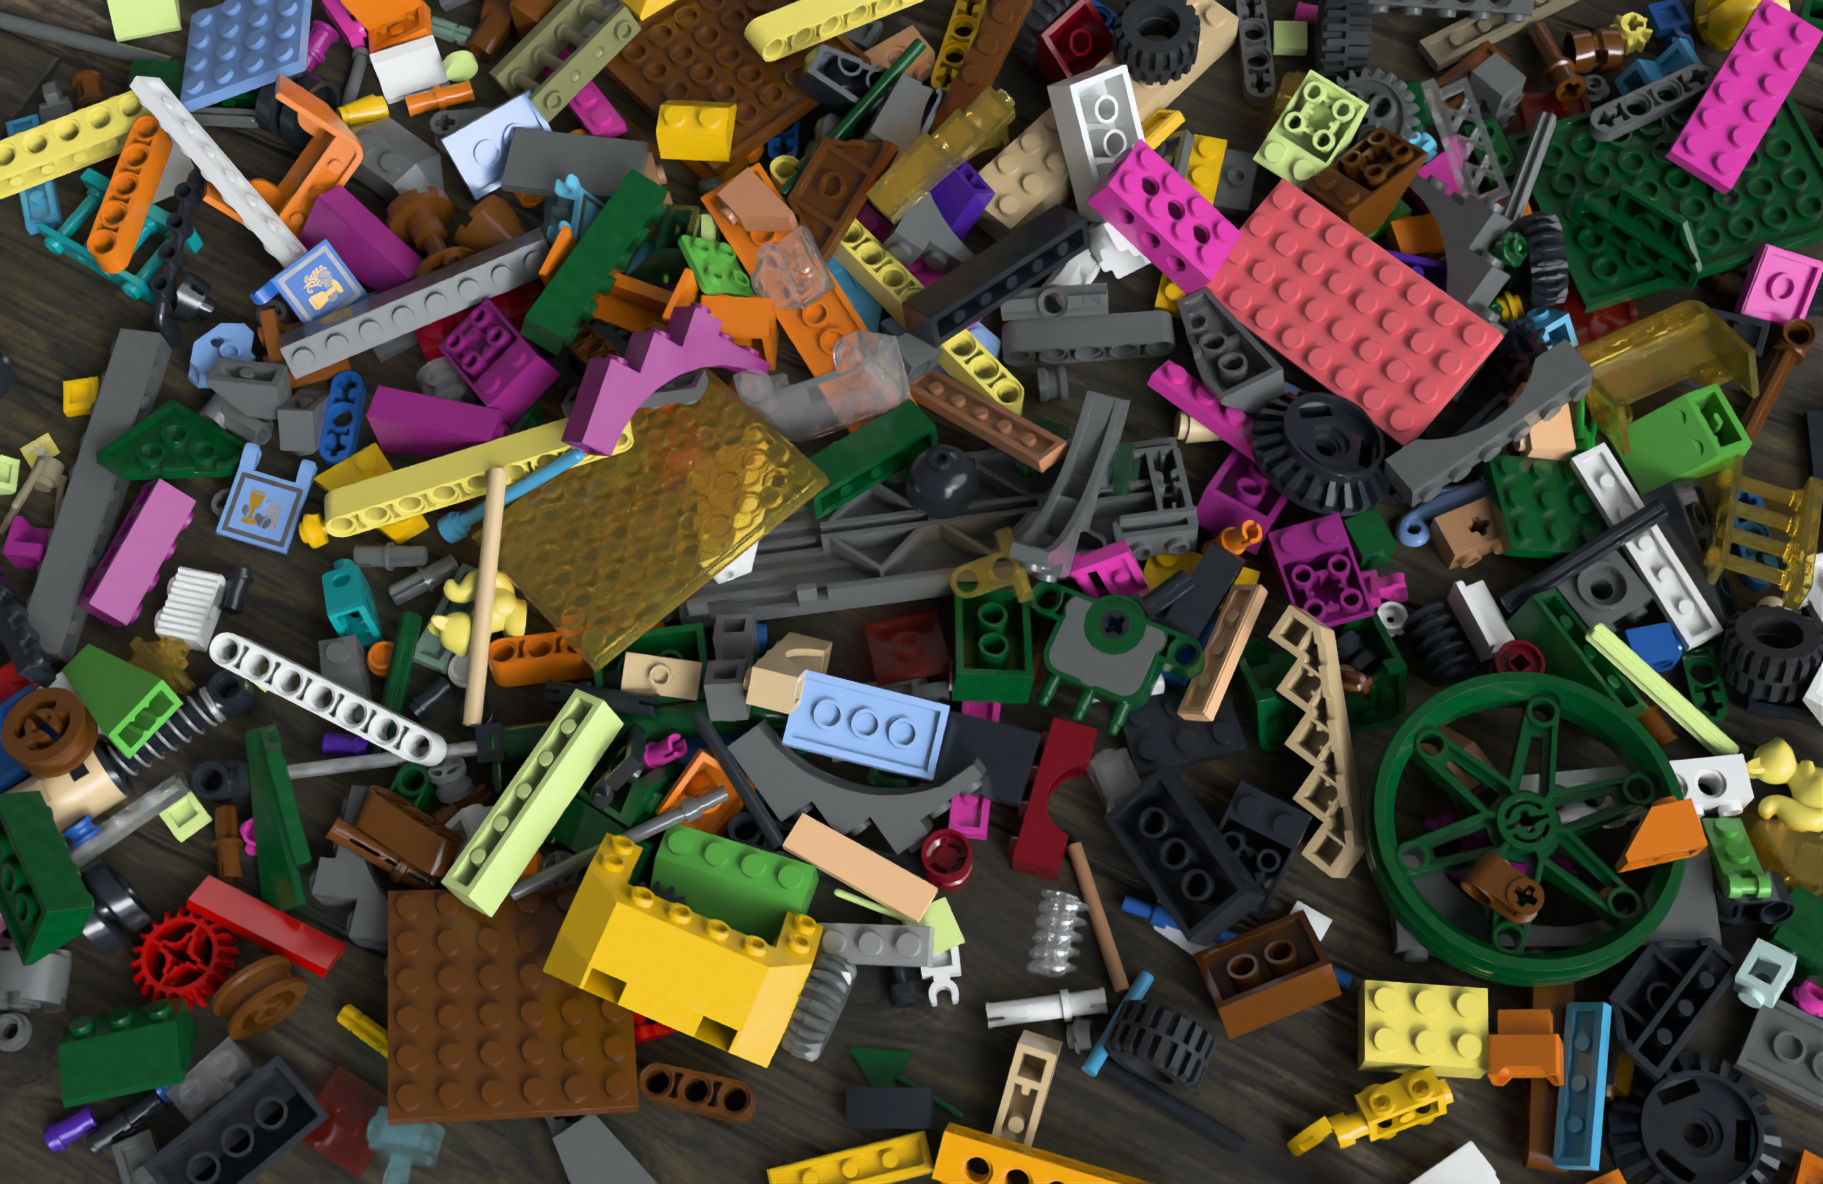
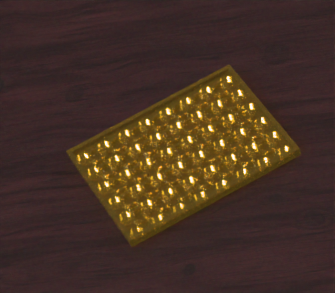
M707 367L692 370L705 369L709 380L701 400L690 405H681L680 403L668 404L654 410H648L646 407L638 408L630 419L634 440L630 449L611 457L567 469L524 494L503 511L498 568L595 673L829 484L825 473ZM483 527L471 536L480 548Z

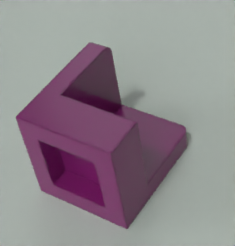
M14 516L2 554L16 568L37 570L39 563L44 560L48 548V535L51 529L32 527L22 516Z

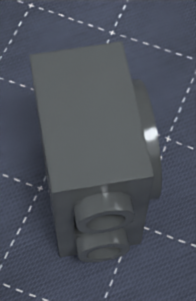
M1617 550L1555 588L1588 630L1600 622L1614 634L1618 632L1617 627L1626 621L1629 625H1633L1641 620L1648 613L1646 607L1654 597ZM1591 591L1601 593L1605 600L1594 597Z

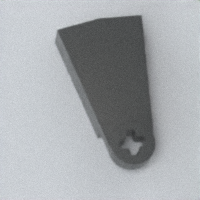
M596 1114L575 1115L569 1122L564 1118L557 1120L556 1117H545L570 1184H658Z

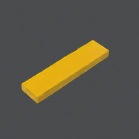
M925 1130L767 1169L769 1184H890L934 1172Z

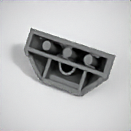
M390 117L348 127L360 140L363 148L362 161L352 176L389 203L412 189H417L418 193L429 192L427 187L430 186L444 190L441 154Z

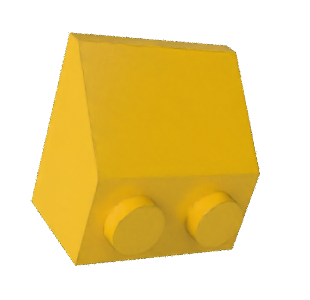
M667 100L662 103L659 109L656 128L661 159L729 162L737 110L736 103Z

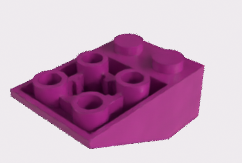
M486 297L438 348L488 408L502 410L505 421L513 425L562 374L528 338L520 334L521 330Z
M1339 513L1267 533L1266 551L1275 578L1288 606L1292 605L1304 609L1329 628L1375 615Z

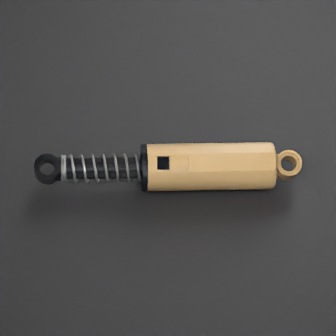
M228 669L220 670L211 677L208 688L203 686L202 689H199V696L194 699L187 696L188 702L179 707L130 759L126 758L117 747L112 749L98 736L93 751L76 769L53 778H41L32 775L4 793L40 791L46 805L51 807L54 822L61 833L82 816L90 813L95 818L135 793L134 785L128 774L137 776L139 767H151L152 759L156 757L164 759L165 751L169 749L177 751L178 743L181 741L190 743L191 735L196 732L204 734V727L207 725L217 726L218 721L220 723L223 720L226 721L227 715L241 716L248 713L256 703V691L246 678ZM238 687L237 692L233 696L227 697L230 690Z

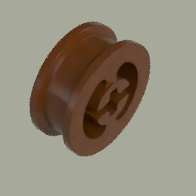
M48 687L26 695L12 707L4 720L1 739L6 752L18 761L27 772L41 778H53L71 772L88 758L97 742L98 724L87 707L71 691L59 687ZM43 723H46L61 737L57 742L39 728Z
M272 955L246 966L226 981L214 995L210 1007L216 1016L225 1017L228 1022L226 1030L232 1039L245 1040L269 1030L292 1013L304 999L307 993V985L303 979L292 976L290 973L291 962L286 956Z

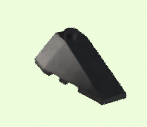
M1702 480L1672 482L1640 495L1639 497L1645 506L1654 500H1660L1665 505L1669 516L1658 523L1657 526L1719 624H1727L1729 619L1733 618V614L1739 610L1731 579L1720 568L1721 557H1724L1725 554L1723 546L1720 543H1716L1712 536L1711 527L1716 526L1717 522Z

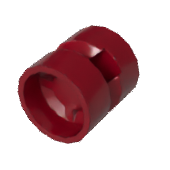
M1511 640L1503 644L1497 651L1486 675L1502 672H1534L1544 674L1545 659L1540 649L1531 642Z
M940 829L925 839L921 858L926 881L937 887L938 891L955 892L962 889L969 882L972 875V848L968 839L961 832L953 829Z

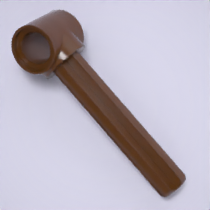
M1795 318L1788 321L1773 342L1771 348L1773 358L1740 420L1752 443L1755 442L1793 366L1802 363L1806 353L1816 339L1814 326L1805 319ZM1788 337L1796 339L1800 344L1793 343Z

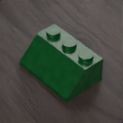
M703 622L590 636L596 687L621 690L626 652L703 662L698 699L706 698L704 680L707 664L711 659ZM660 695L661 704L689 701V699Z
M185 997L171 1000L159 999L148 1005L134 1008L121 1007L110 1013L96 1016L83 1015L68 1021L58 1044L61 1093L64 1107L67 1108L184 1083L199 1038V1032Z

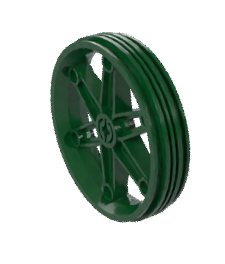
M1534 672L1492 673L1464 680L1431 695L1406 715L1390 734L1375 761L1364 794L1362 837L1365 855L1373 880L1391 913L1421 946L1437 958L1468 974L1496 983L1525 987L1563 985L1594 976L1619 963L1635 951L1664 920L1678 895L1687 863V858L1650 866L1645 886L1639 897L1634 890L1630 889L1577 837L1642 810H1649L1652 807L1651 803L1658 799L1675 796L1676 800L1680 801L1684 800V797L1668 758L1656 740L1639 721L1624 708L1599 692L1572 680ZM1523 708L1506 778L1446 738L1438 729L1460 717L1483 710ZM1531 711L1542 712L1546 715L1548 722L1537 721ZM1559 717L1580 726L1601 740L1622 761L1631 775L1555 790ZM1531 738L1541 740L1538 794L1532 791L1519 790ZM1429 743L1437 749L1438 755L1432 756L1424 753L1420 744ZM1410 758L1470 817L1398 845L1394 825L1395 795L1402 771ZM1449 762L1499 796L1489 809L1445 768ZM1627 787L1638 789L1643 796V800L1631 797ZM1607 796L1611 797L1614 804L1563 825L1555 809ZM1508 813H1510V815H1509L1508 818L1506 819V818H1505V815L1508 814ZM1518 821H1519L1520 825L1523 826V827L1518 828V827H1515V825H1516V824L1518 823ZM1525 826H1533L1529 832L1525 828ZM1485 829L1491 846L1435 858L1432 849ZM1541 835V840L1538 841V842H1535V841L1538 839V837ZM1558 845L1603 887L1599 894L1547 858ZM1484 850H1488L1498 854L1508 862L1528 864L1525 873L1527 877L1540 884L1542 876L1614 928L1603 936L1578 947L1554 952H1524L1530 923L1524 925L1514 924L1489 907L1487 941H1481L1457 928L1439 914L1423 897L1412 880L1471 868ZM1401 855H1414L1418 859L1420 867L1410 868L1406 866L1402 861ZM1521 896L1518 905L1523 907L1529 900ZM1617 899L1624 902L1628 908V915L1618 913L1613 907L1612 900ZM1497 935H1509L1515 943V949L1508 950L1503 948L1498 942Z

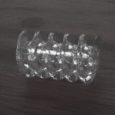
M1043 890L1041 894L1046 900L1041 901L1038 905V909L1043 915L1038 916L1035 920V924L1040 930L1035 931L1032 935L1033 942L1037 945L1029 950L1030 957L1035 961L1029 962L1026 968L1028 971L1040 976L1062 978L1065 976V973L1077 971L1078 967L1067 960L1068 957L1080 956V951L1071 947L1070 944L1071 942L1083 941V936L1073 931L1074 927L1086 925V921L1076 916V913L1088 911L1089 906L1071 894L1056 890Z

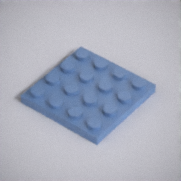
M226 0L220 5L209 9H201L191 15L180 102L189 113L275 82L279 74L289 77L305 71L312 0Z

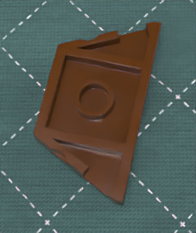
M823 138L789 194L787 200L793 212L798 214L804 233L810 237L817 252L815 253L817 257L827 264L899 148L891 141L875 143L866 142L865 140L851 139L849 141H841L839 139Z

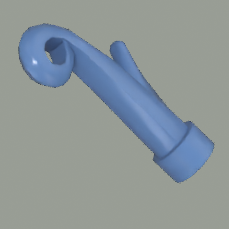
M1480 476L1477 478V481L1467 484L1442 487L1434 499L1426 503L1423 502L1407 511L1396 523L1395 534L1397 539L1408 547H1419L1425 544L1430 538V530L1423 521L1489 496L1484 476ZM1409 528L1416 529L1419 533L1415 535L1410 534L1408 530Z

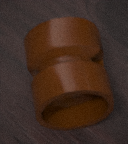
M1615 26L1596 28L1592 34L1589 30L1568 31L1563 40V55L1574 62L1576 75L1590 74L1593 68L1598 73L1618 71L1623 61L1621 32Z

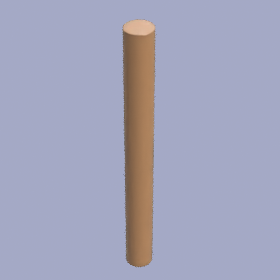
M1073 843L1067 846V850L1115 994L1127 992L1130 987L1082 843Z

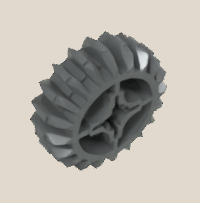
M826 952L815 962L812 971H810L804 983L801 994L798 996L799 999L781 1038L782 1048L790 1051L791 1055L812 1062L824 1050L857 976L856 965L848 962V959Z

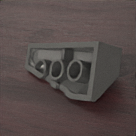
M1207 287L1176 301L1201 381L1220 404L1255 414L1261 411L1262 408H1265L1270 400L1273 398L1279 399L1284 394L1283 368Z

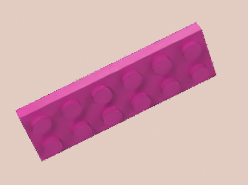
M1761 0L1665 157L1726 195L1732 189L1821 40L1823 32L1776 2Z

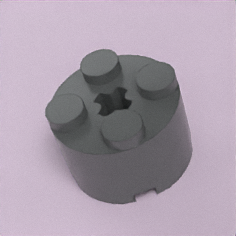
M14 943L10 944V949L0 948V1010L30 1013V1009H37L44 1005L43 1013L64 1011L66 1009L71 973L72 952L56 949L33 965L23 966Z

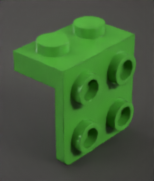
M688 235L680 237L678 244L703 293L711 296L723 293L733 297H749L754 295L750 287V281L744 274L736 258V253L729 244Z

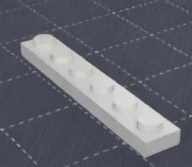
M1605 442L1571 458L1569 464L1609 528L1645 506ZM1657 524L1621 546L1646 587L1654 595V600L1667 621L1670 622L1675 634L1679 636L1686 651L1721 635L1724 630Z

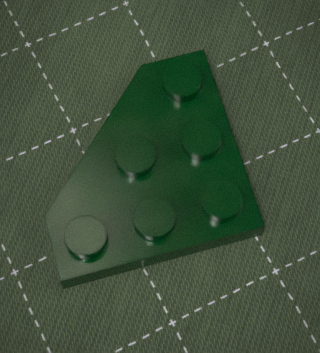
M171 399L97 452L96 457L97 464L124 480L232 477L238 471L246 442Z

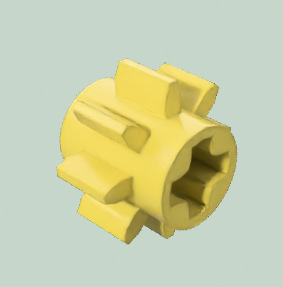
M1631 12L1623 17L1616 15L1613 25H1610V27L1615 26L1620 30L1623 40V54L1625 55L1633 53L1635 50L1641 53L1646 42L1651 37L1653 30L1646 28L1648 19L1640 14Z

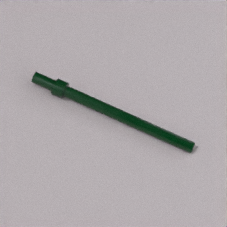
M916 38L826 136V139H839L842 141L895 83L900 75L925 50L926 45ZM818 146L807 158L803 157L794 166L796 171L778 189L786 199Z

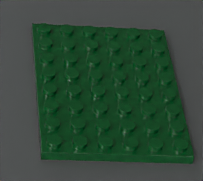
M1691 79L1690 84L1693 82H1699L1701 85H1703L1704 81H1695L1694 79ZM1662 90L1657 93L1658 97L1664 101H1672L1676 98L1668 90ZM1788 93L1732 189L1726 195L1665 157L1699 101L1607 142L1595 140L1589 135L1588 123L1593 110L1556 121L1529 198L1536 212L1552 211L1559 218L1564 234L1565 246L1567 247L1568 280L1584 314L1680 284L1572 219L1570 215L1575 198L1579 193L1625 182L1639 192L1648 194L1656 202L1669 210L1681 214L1693 225L1703 267L1699 279L1752 263L1759 243L1792 251L1823 241V154L1790 93ZM1631 104L1626 107L1627 111L1633 115L1645 113L1644 108L1638 104ZM1600 120L1598 124L1601 125L1605 123H1603L1602 120ZM1612 122L1607 123L1606 125L1608 127H1611ZM1532 129L1506 136V140L1519 165Z

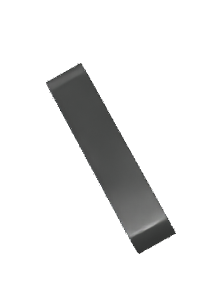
M1163 310L1069 316L1055 320L1048 318L1014 320L1005 323L1001 327L1003 361L1010 366L1161 357L1171 354L1176 349L1172 314Z

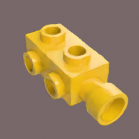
M1431 1067L1423 1070L1414 1069L1405 1072L1399 1079L1386 1084H1373L1366 1087L1361 1093L1355 1095L1356 1112L1346 1116L1342 1112L1327 1118V1120L1333 1127L1332 1135L1338 1148L1343 1149L1356 1144L1355 1139L1368 1135L1370 1142L1378 1139L1387 1140L1393 1138L1397 1132L1417 1124L1428 1125L1436 1117L1446 1114V1105L1454 1102L1445 1079L1438 1080ZM1419 1107H1427L1429 1109L1425 1114L1416 1112ZM1385 1120L1391 1123V1126L1388 1128L1378 1126V1123Z

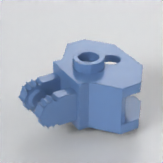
M220 323L200 337L193 345L188 379L197 388H210L206 383V378L217 357L255 362L256 357L251 353L254 332L244 323Z

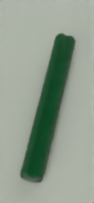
M402 612L400 614L381 701L382 706L402 715L422 623V616L413 612ZM395 722L390 724L387 729L388 740H391L396 735L397 726ZM372 743V754L390 752Z

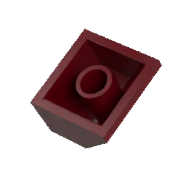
M1076 0L1037 35V66L1049 85L1093 69L1113 51V36L1091 0Z

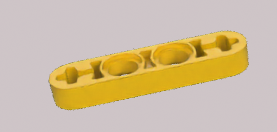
M957 0L931 76L932 89L938 87L949 91L963 60L958 63H951L946 60V57L949 54L958 53L965 58L986 16L987 0ZM971 3H976L972 9V16L967 15V7H970ZM960 27H968L972 30V33L961 37L955 33V30ZM947 74H950L951 84H948L947 88L941 87V85L945 84Z

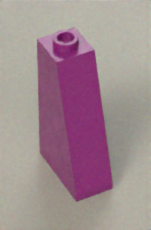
M342 185L317 196L298 239L308 251L323 239H327L354 277L380 293L414 280L413 275L419 264L423 261L421 257Z
M383 386L377 387L366 415L382 451L387 453L444 456L510 435V427L506 424L502 410Z

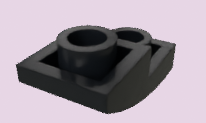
M846 1087L845 1128L933 1129V1088Z

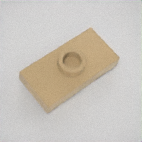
M626 652L621 690L651 694L658 693L661 696L697 701L703 662Z

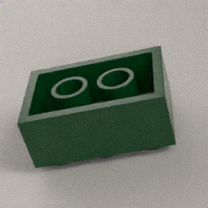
M954 583L950 607L952 701L1028 704L1033 681L1029 586Z

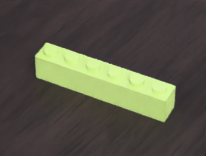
M575 689L445 875L441 883L464 904L489 917L494 915L624 725L604 700Z

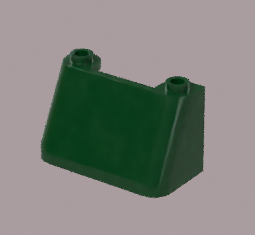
M1373 608L1375 615L1339 626V638L1347 632L1355 630L1362 637V644L1366 648L1373 649L1380 656L1378 663L1366 674L1371 676L1373 684L1369 686L1370 692L1366 695L1352 692L1344 694L1350 735L1396 723L1403 717L1406 711L1407 666L1375 608ZM1248 638L1235 672L1256 737L1261 748L1267 752L1274 753L1289 750L1290 748L1285 745V742L1306 712L1276 689L1298 658L1289 651L1269 655L1264 641L1259 638Z

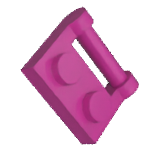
M1126 540L1108 544L1085 555L1075 552L1069 576L1074 578L1083 594L1099 600L1103 596L1113 594L1129 597L1136 591L1139 595L1150 592L1147 579ZM1097 571L1106 588L1101 589L1095 586L1088 573Z

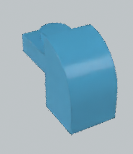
M1678 38L1655 61L1637 59L1613 82L1621 95L1624 96L1689 65L1702 63L1688 40Z

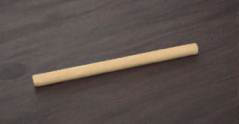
M489 468L462 721V725L471 727L482 725L507 470L502 468Z

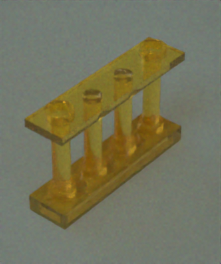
M1736 454L1730 467L1724 466L1717 480L1716 486L1722 489L1714 540L1707 551L1704 566L1709 567L1707 583L1715 585L1724 568L1779 585V589L1784 591L1782 606L1797 611L1813 585L1823 499V480L1810 476L1802 490L1798 488L1795 491L1741 475L1744 456ZM1739 490L1787 504L1790 510H1794V514L1792 517L1737 501ZM1735 516L1786 531V535L1790 536L1791 539L1787 544L1735 528ZM1731 542L1783 558L1782 561L1787 563V568L1780 570L1730 554Z

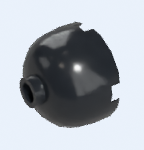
M938 444L924 448L913 457L906 470V497L913 509L918 512L917 508H919L921 511L927 512L928 517L933 519H950L961 515L969 509V504L973 501L974 497L976 500L979 495L976 467L971 458L958 447Z

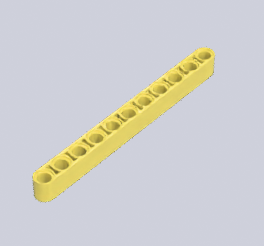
M782 155L776 157L770 164L771 181L777 191L796 171L794 166L799 161L793 156ZM779 192L787 206L792 210L788 200ZM794 213L796 219L800 222L798 214ZM855 218L834 252L833 257L906 330L902 303L925 289V287L891 253L881 247L882 244ZM964 329L939 346L943 353L937 363L954 380L1020 416L1022 415L1023 386L967 329Z

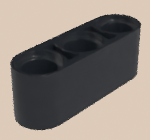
M1213 542L1191 575V579L1194 582L1193 589L1174 602L1161 625L1199 641L1242 571L1246 560Z

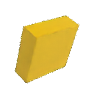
M95 376L63 381V412L67 417L90 414L91 406L97 401L101 389L100 378Z

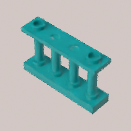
M88 168L80 177L88 189L86 192L88 196L57 231L41 222L37 225L36 228L45 239L43 244L54 254L60 255L64 253L121 286L122 291L132 299L138 300L142 298L153 305L155 296L147 286V283L164 264L158 256L160 247L135 276L125 270L116 274H108L99 267L88 251L87 241L82 246L70 239L98 205L102 204L110 183V179ZM153 203L151 204L133 254L150 234L155 235L159 233L164 236L165 241L161 246L170 243L172 233L166 226V220L171 215L169 212ZM194 229L193 235L185 241L184 248L196 254L203 246V242Z

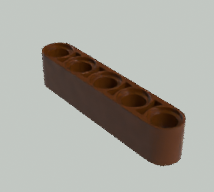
M1574 982L1555 986L1526 987L1525 1009H1550L1553 1015V1034H1558L1563 1042L1567 1003L1574 1002ZM1524 1078L1522 1165L1524 1168L1567 1173L1569 1170L1559 1169L1552 1165L1559 1086H1554L1546 1078Z

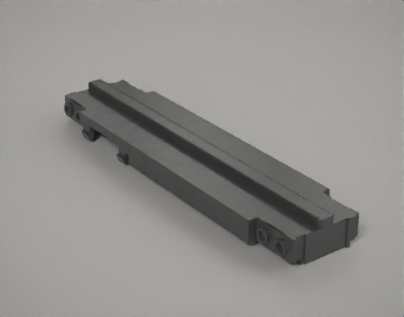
M1176 437L1119 443L1108 487H1100L1089 531L1080 532L1076 553L1085 555L1108 544L1118 543L1126 540L1136 560H1145L1154 555H1182L1186 552L1196 551L1198 537L1197 507L1193 506L1181 451L1180 448H1177ZM1073 439L1066 440L1068 450L1071 446ZM999 448L965 452L973 461L978 473L979 495L976 500L974 497L973 501L969 504V509L965 513L950 519H933L928 517L927 512L921 511L919 508H917V512L911 507L906 497L905 489L908 466L818 520L794 494L790 472H785L787 489L770 492L752 571L721 584H718L700 566L697 484L679 486L681 499L672 500V507L671 503H652L647 506L624 509L615 508L598 512V518H595L594 525L598 535L600 586L605 601H602V608L607 624L623 628L631 627L635 622L654 621L665 623L670 620L680 619L682 625L703 622L704 628L714 627L717 615L754 613L755 621L951 596L954 583L1013 586L1038 584L1043 580L1034 577L1035 571L1019 567L1020 560L1010 558L1009 553L1012 542L1021 538L1041 513L1061 472L1067 454L1042 472L1039 478L1032 477L1027 479L1022 477L1020 472L1016 471L1018 459ZM1097 571L1088 573L1090 577L1099 576ZM1070 576L1057 578L1056 582L1073 580L1074 578Z

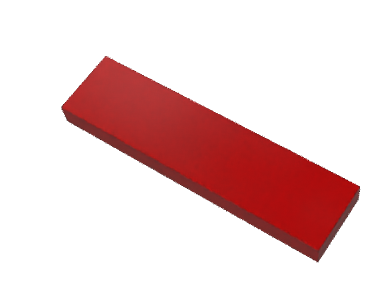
M210 875L187 900V909L277 955L286 956L289 961L323 978L344 953L345 943Z

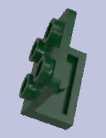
M671 761L631 784L626 781L618 791L614 790L613 800L605 809L601 810L611 815L612 819L621 825H626L630 828L656 813L655 810L682 774L685 767L675 761ZM594 771L589 774L576 793L581 796L583 801L590 805H593L590 793L591 787L594 784Z
M1795 887L1789 893L1795 906L1793 916L1782 923L1773 924L1764 941L1796 956L1797 960L1794 971L1823 989V899L1802 887Z

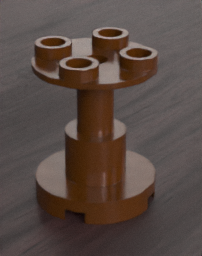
M434 186L427 187L429 192L418 193L417 189L409 190L394 199L386 210L389 216L387 220L385 219L386 226L403 242H414L419 251L426 252L428 255L417 267L413 275L414 279L477 254L468 247L447 248L445 243L448 240V233L445 228L450 224L454 216V206L448 194L443 189Z

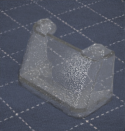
M863 330L846 335L837 341L833 349V360L836 370L794 385L788 382L787 374L780 373L769 376L766 372L759 369H749L733 375L740 399L785 440L795 443L806 442L878 418L889 409H894L906 402L911 396L897 337Z

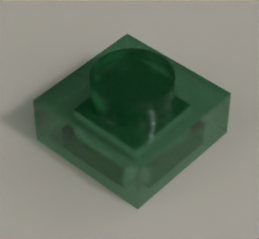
M1119 443L1113 469V494L1128 496L1130 483L1138 481L1140 460H1134V444Z

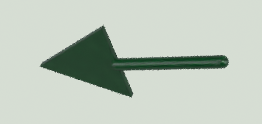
M848 1047L872 1087H894L896 1082L905 1087H921L901 1075L914 1052ZM933 1094V1104L957 1119L964 1118L962 1111Z

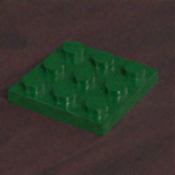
M1497 454L1488 462L1480 461L1504 555L1560 560L1602 533L1594 502L1572 469L1569 461Z

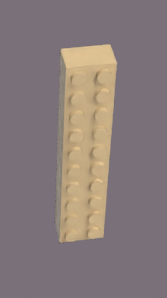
M1187 0L1186 5L1192 4L1196 9L1195 15H1199L1201 30L1196 62L1191 66V71L1187 75L1182 73L1180 80L1174 82L1170 79L1167 85H1160V82H1153V86L1146 85L1144 80H1140L1138 83L1132 80L1131 74L1129 75L1141 124L1157 109H1165L1235 44L1239 21L1237 16L1215 0ZM1148 35L1144 37L1157 42L1168 40V38L1161 35ZM1113 51L1094 68L1101 65H1116ZM1052 106L978 173L996 194L975 224L996 241H1000L1054 205H1061L1074 193Z

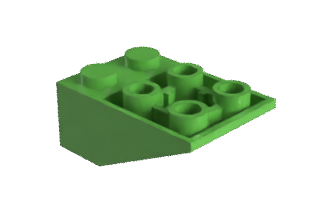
M1718 383L1684 394L1607 437L1639 496L1672 482L1695 480L1739 464L1753 444Z

